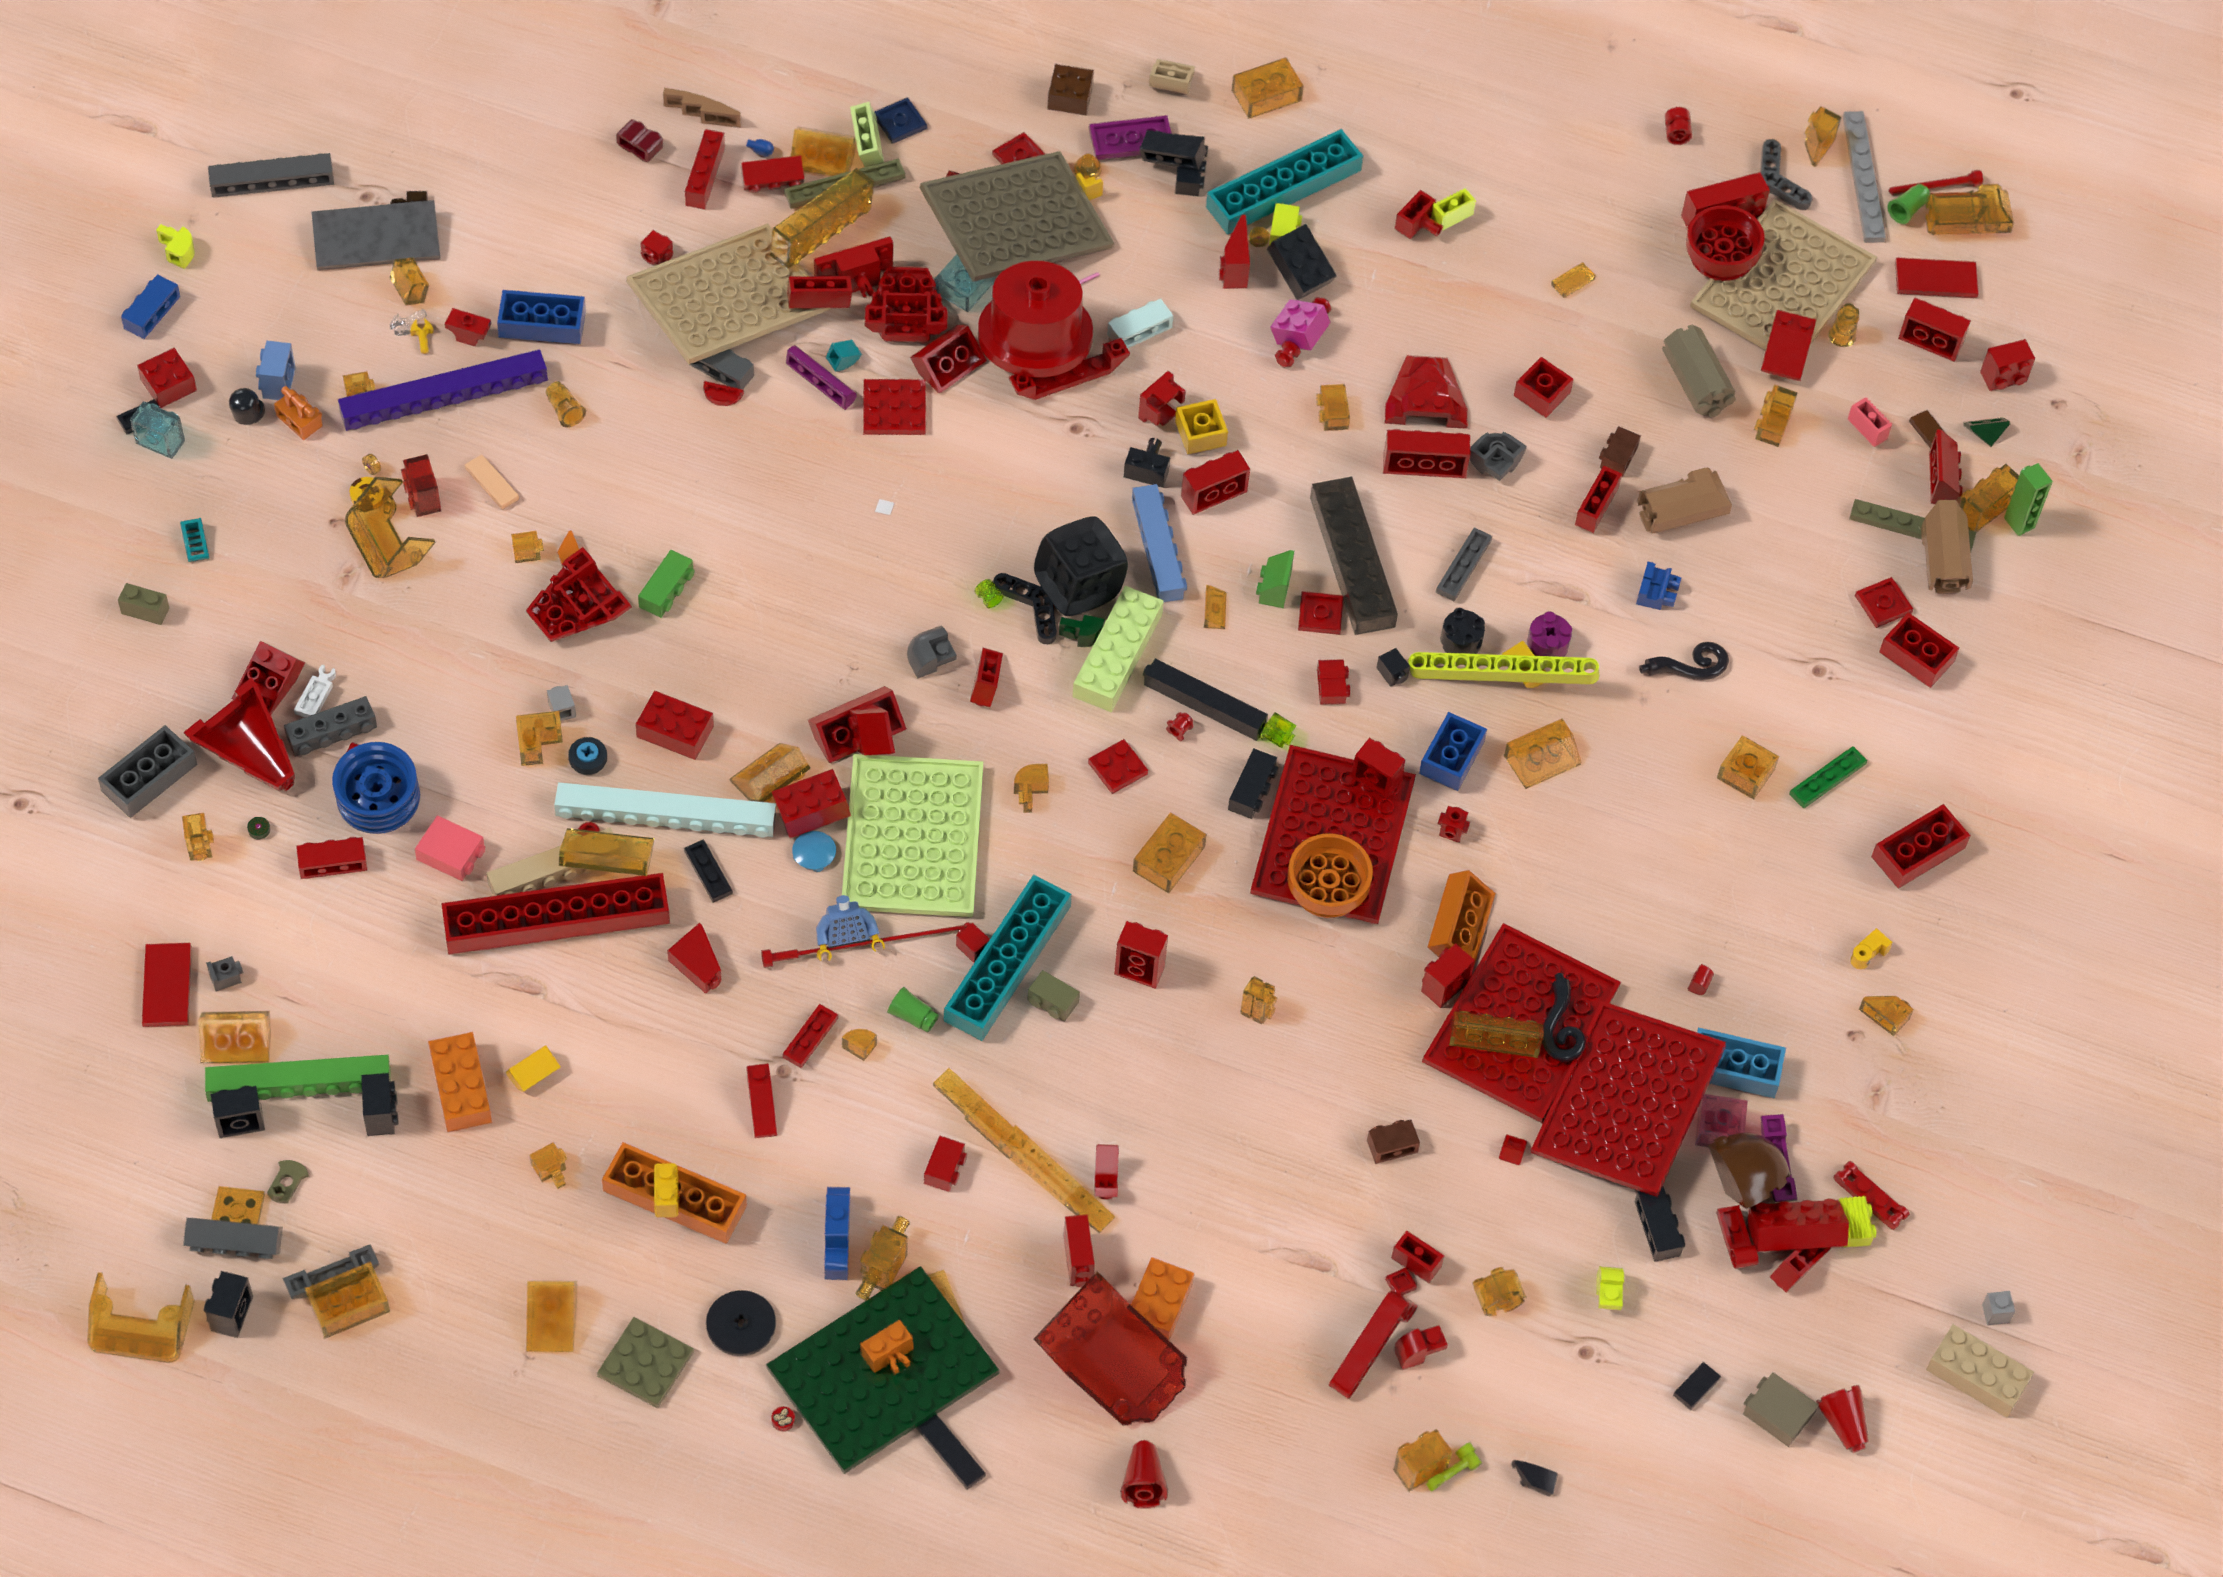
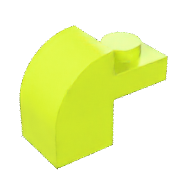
M160 224L156 231L159 242L167 245L165 248L167 261L185 269L192 261L195 253L190 231L184 226L179 231H176L172 227Z
M1599 1266L1596 1281V1295H1599L1598 1308L1622 1310L1623 1268Z

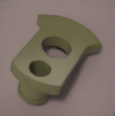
M293 1160L278 1162L280 1170L267 1192V1195L275 1202L289 1203L301 1180L309 1177L307 1169L301 1163ZM285 1177L293 1179V1183L288 1187L280 1184L281 1180Z

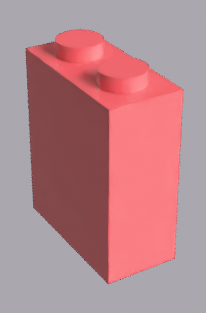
M437 815L416 846L415 854L416 860L463 881L466 875L471 874L475 861L483 856L486 847L484 846L483 836Z

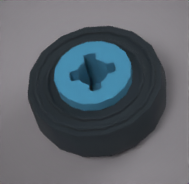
M593 737L580 738L569 749V763L578 773L583 775L595 774L602 770L607 762L605 745L599 739Z

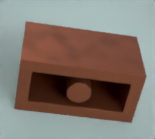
M1618 426L1615 433L1611 432L1609 435L1607 449L1603 447L1599 459L1602 460L1600 469L1604 465L1622 473L1623 478L1638 449L1641 435Z
M1398 1120L1392 1125L1384 1127L1379 1125L1368 1131L1367 1143L1375 1164L1418 1153L1420 1141L1412 1120Z

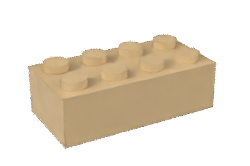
M1954 1324L1950 1327L1926 1369L1928 1372L2006 1418L2010 1415L2034 1374V1371Z

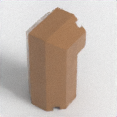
M1708 467L1694 470L1687 474L1689 478L1685 481L1682 478L1677 482L1639 491L1637 502L1638 506L1642 505L1643 511H1640L1639 514L1646 531H1651L1650 533L1653 534L1730 514L1732 503L1717 471L1713 470L1712 472Z
M1938 500L1926 515L1921 527L1922 544L1925 546L1928 589L1932 591L1935 588L1938 594L1961 592V587L1965 586L1967 590L1973 584L1967 515L1956 500Z

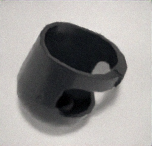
M239 388L231 394L229 408L238 423L249 425L262 419L265 414V406L253 390ZM258 405L260 406V409H261V411H260L259 413H258V410H257Z

